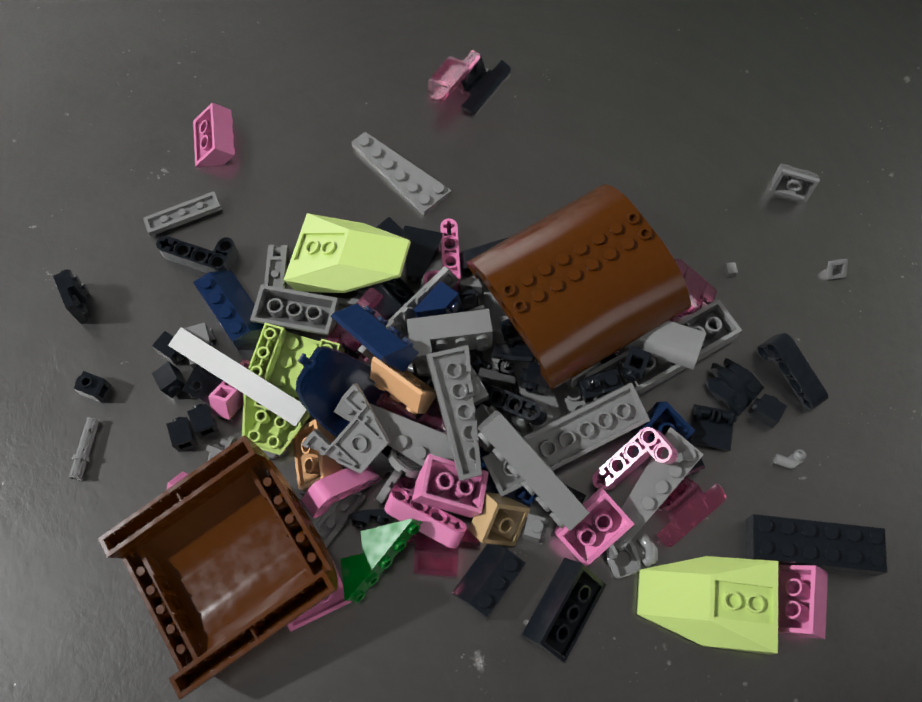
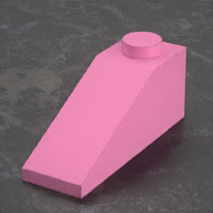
M243 359L240 365L248 369L251 361ZM222 381L208 396L212 414L230 420L242 407L244 393Z

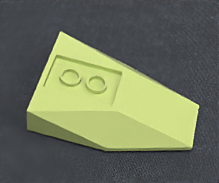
M307 213L284 281L294 290L301 292L346 293L401 277L411 242L408 239L365 223Z
M265 323L248 370L300 402L296 392V380L303 369V365L298 362L302 353L310 358L317 347H329L343 353L345 349L339 343L325 339L317 341L289 333L283 327ZM244 394L242 436L246 435L261 450L282 456L311 415L306 410L297 425L294 426Z
M704 556L640 569L637 615L701 646L766 655L777 654L778 561Z

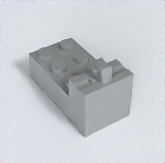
M489 309L407 319L409 340L414 343L413 348L419 352L412 361L413 370L417 372L418 376L431 374L426 357L427 354L468 345L469 350L477 349L478 351H484L492 347L493 331Z

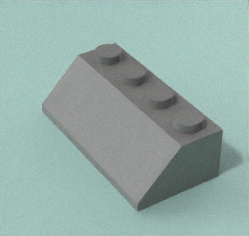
M261 284L250 321L262 324L269 323L279 327L329 336L337 323L331 315L339 311L341 307L338 298Z

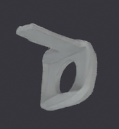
M632 541L623 549L629 553L631 558L627 566H619L615 562L614 558H617L618 550L614 544L604 551L612 573L618 579L630 576L641 569L640 557Z

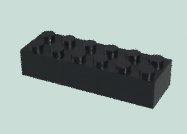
M753 514L746 519V559L778 561V565H813L825 571L879 576L887 573L885 528Z

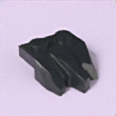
M725 358L723 362L725 367L712 363L711 371L716 378L707 379L708 390L718 401H723L731 411H734L735 415H741L765 387L752 372L728 358Z

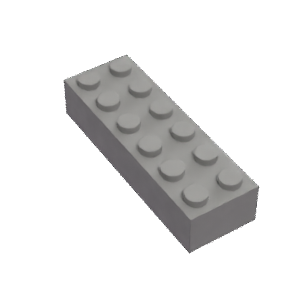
M495 410L477 427L480 431L478 436L487 446L492 444L495 447L492 452L502 463L505 461L509 463L506 466L517 480L520 477L523 479L521 484L532 496L535 493L538 495L535 500L546 512L552 511L550 516L561 529L566 526L571 531L589 514L588 510L501 413Z

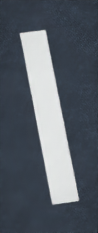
M183 328L178 330L168 344L174 350L294 426L297 425L306 412L301 402Z

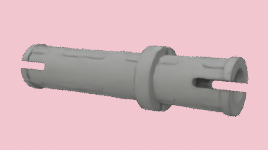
M86 418V424L77 452L72 457L74 462L68 476L70 479L82 481L86 464L90 462L89 454L98 424L100 423L98 419ZM90 431V436L87 445L84 446L88 432ZM82 452H84L80 467H78Z

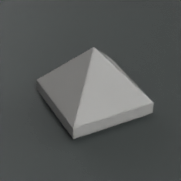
M847 258L828 261L827 280L847 276Z

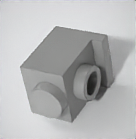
M528 514L522 539L542 545L548 528V524L544 523L546 518Z

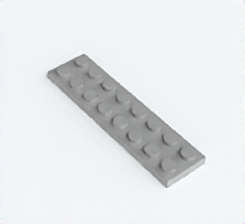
M628 383L522 438L553 471L645 424L650 419L633 384ZM493 452L481 457L501 497L523 486L521 484L523 479L520 477L517 480L506 467L509 465L507 461L502 463Z

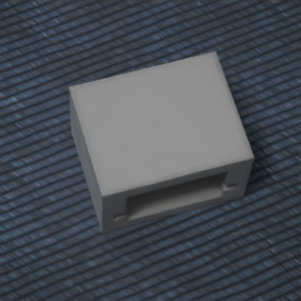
M735 262L725 264L724 269L727 277L738 274Z

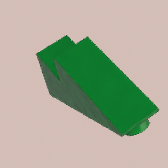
M411 518L360 531L363 553L340 558L345 601L359 603L363 600L366 591L379 580V575L392 564V559L397 553L406 547V542L410 537L419 531L422 521Z

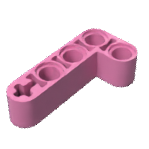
M448 218L443 220L440 226L441 233H443L441 239L442 268L445 266L450 269L459 279L452 288L458 292L459 281H461L458 225L455 220ZM448 230H451V235H447ZM453 246L454 248L448 249L446 247ZM448 263H454L455 265H454V266H448L447 264H448ZM440 270L428 271L424 275V285Z
M646 427L594 473L592 478L593 484L599 489L602 487L607 491L612 490L651 455L656 461L670 465L677 460L678 453L660 431ZM654 433L655 440L649 443L648 436ZM638 447L639 454L637 457H633L632 452L634 448ZM668 449L669 456L663 459L661 454L663 450ZM622 461L624 466L623 469L619 472L617 470V465L619 462Z
M369 466L361 474L346 468L316 481L308 489L301 501L312 518H317L323 515L333 503L375 485L384 476L381 478Z
M409 477L400 478L391 490L384 509L386 513L399 521L411 518L420 520L422 524L420 525L419 532L447 547L457 548L466 532V524L441 509L412 501L416 482Z

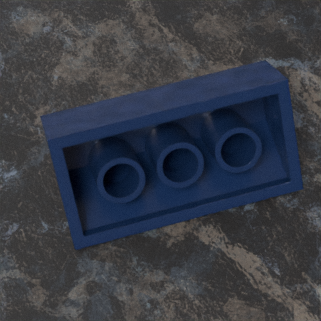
M231 270L209 272L193 282L237 350L260 337L264 324L250 321L255 304Z
M357 303L331 315L338 324L379 360L403 373L419 353L413 348L414 343L405 336L402 339L400 337L401 332L393 326L389 328L387 326L389 322L380 315L376 317V311L368 305L363 307Z

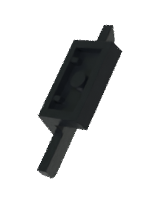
M474 53L454 76L460 92L468 96L461 105L462 110L471 115L476 114L509 76L511 67L501 60L491 71L485 68L481 54Z

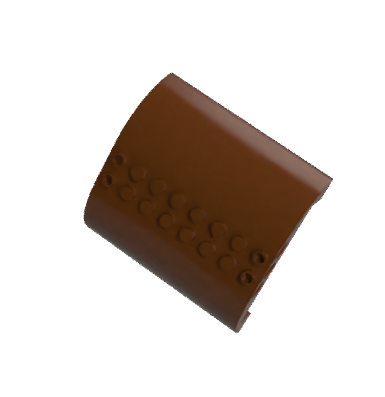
M607 184L595 188L466 262L476 280L481 277L540 363V373L551 390L691 307V299L684 277L666 245L632 202L618 189Z
M246 435L98 538L107 558H122L179 670L168 678L179 699L190 694L338 589L337 573L331 556L305 509L275 464Z

